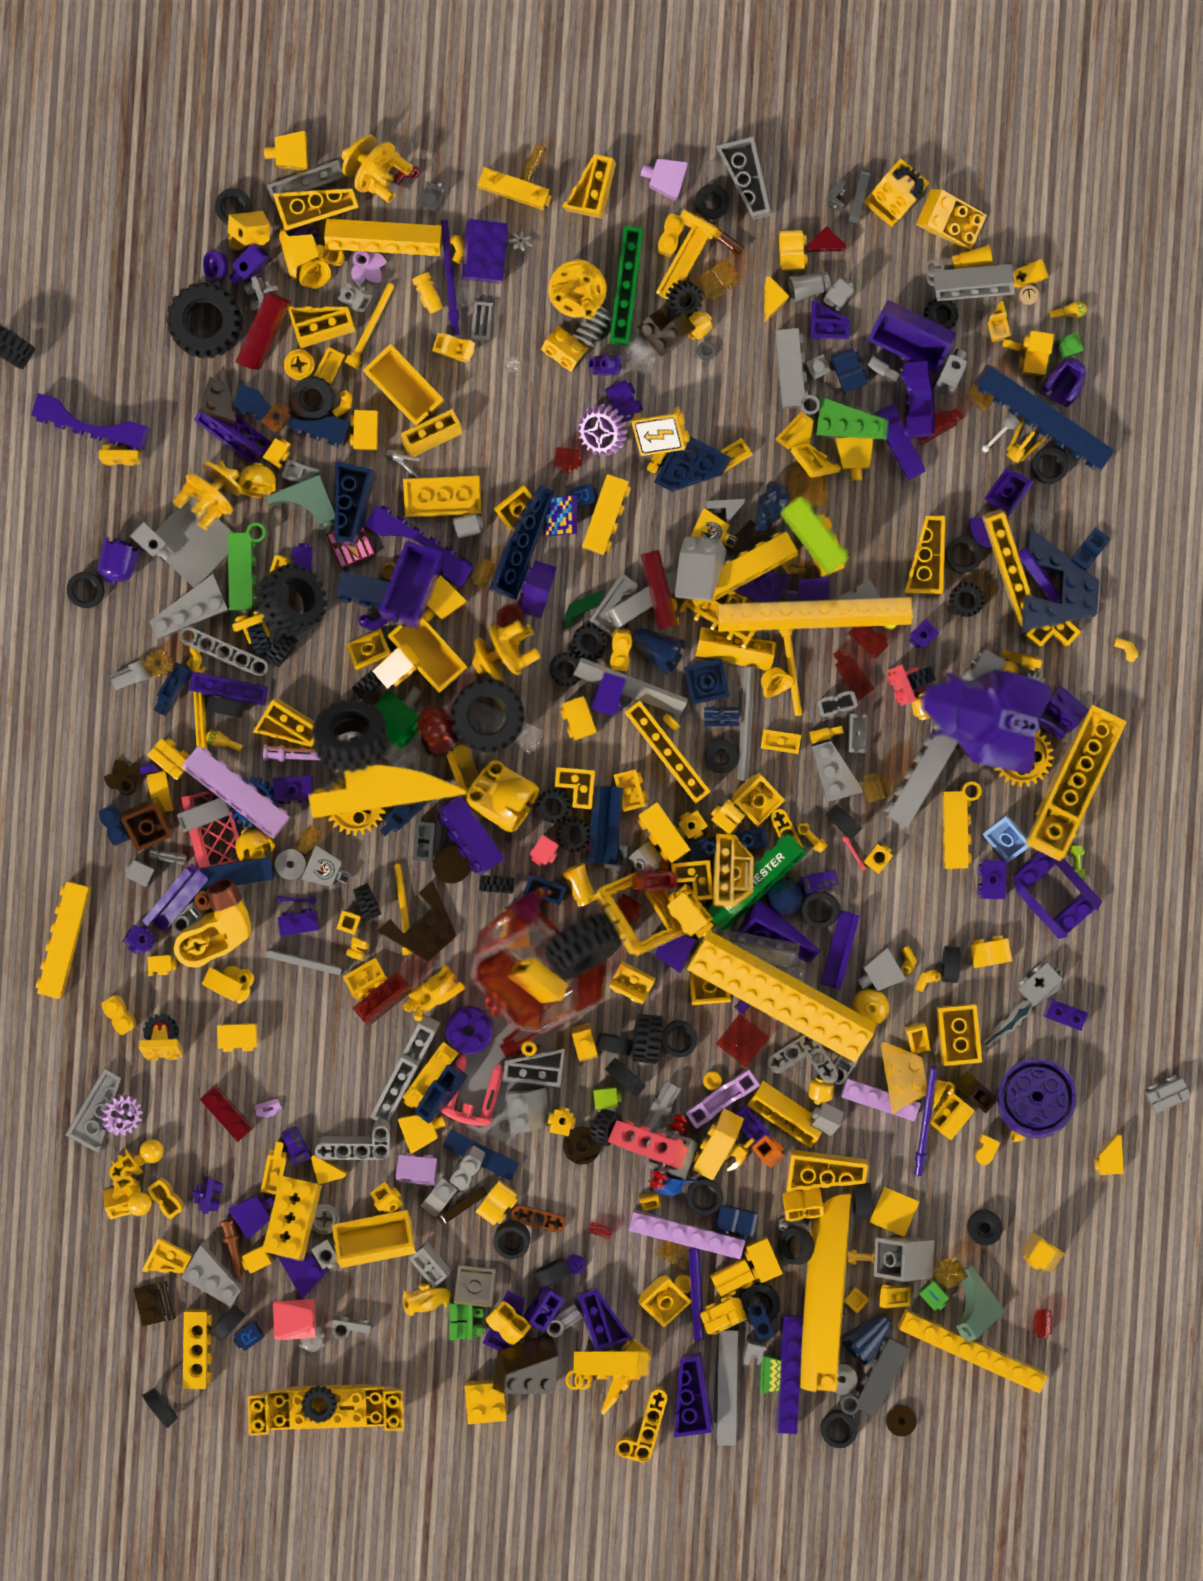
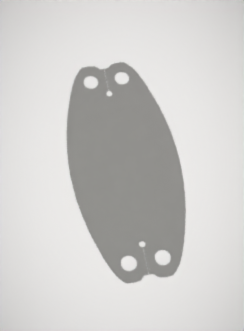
M504 950L489 968L475 996L472 1006L481 1008L492 1018L494 1033L491 1042L485 1049L475 1054H465L467 1064L464 1073L468 1077L460 1087L462 1107L463 1103L475 1106L472 1114L474 1116H480L492 1071L497 1064H501L504 1069L505 1061L527 1057L521 1049L526 1041H532L536 1044L537 1050L534 1055L551 1052L554 1027L553 1002L540 1003L508 978L507 976L510 971H506L502 967V963L506 959H511L515 964L519 960L536 958L548 968L544 958L540 955L531 954L523 957L517 951ZM466 1025L464 1033L468 1036L473 1035L475 1032L474 1027ZM531 1045L525 1047L527 1051L533 1049ZM502 1078L494 1106L497 1113H493L491 1117L493 1124L491 1123L481 1128L466 1124L469 1133L476 1137L493 1135L496 1140L502 1142L510 1141L517 1133H511V1131L502 1132L499 1128V1124L502 1121H509L508 1090L539 1088L541 1086L503 1082ZM493 1089L489 1096L487 1109H490L495 1092Z

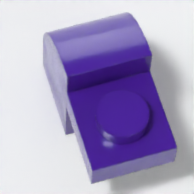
M970 518V536L982 548L991 549L992 545L983 518Z

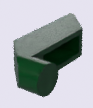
M603 589L569 604L563 620L565 629L576 625L574 617L598 607Z

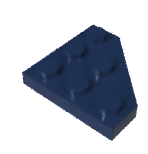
M690 436V441L684 450L670 452L654 483L670 492H674L723 475L732 458Z

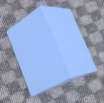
M1003 815L982 834L1007 863L1030 847L1025 844L1027 840L1025 834L1008 815Z

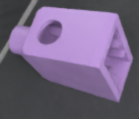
M657 159L655 167L643 165L640 176L651 179L650 189L677 201L688 163Z

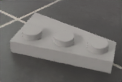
M621 573L588 620L612 637L617 626L608 611L633 596L638 584Z

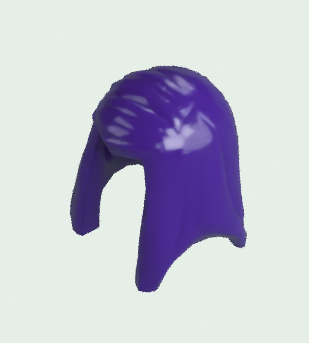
M1075 358L1063 360L1046 377L1041 391L1046 396H1050V399L1059 405L1063 404L1064 407H1069L1078 398L1083 388L1087 374L1084 364Z

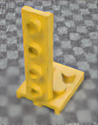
M683 210L680 217L684 219L683 224L690 227L691 230L656 291V294L665 299H669L666 297V293L670 294L671 291L668 289L669 287L674 288L672 285L674 282L678 284L679 280H686L708 239L712 240L715 237L719 240L722 235L720 230Z

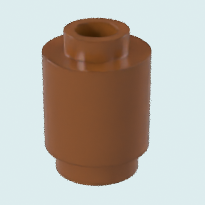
M207 890L201 891L195 896V905L200 910L212 909Z

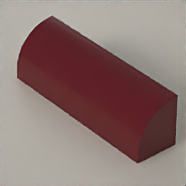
M272 291L265 294L235 361L236 363L254 370L261 369L291 301Z
M660 550L641 554L658 629L678 625Z

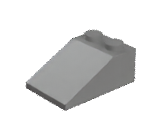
M684 538L679 555L675 589L676 598L712 600L727 553L721 539Z

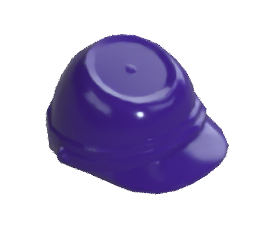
M211 249L203 258L205 277L212 282L225 277L229 269L228 259L226 255Z

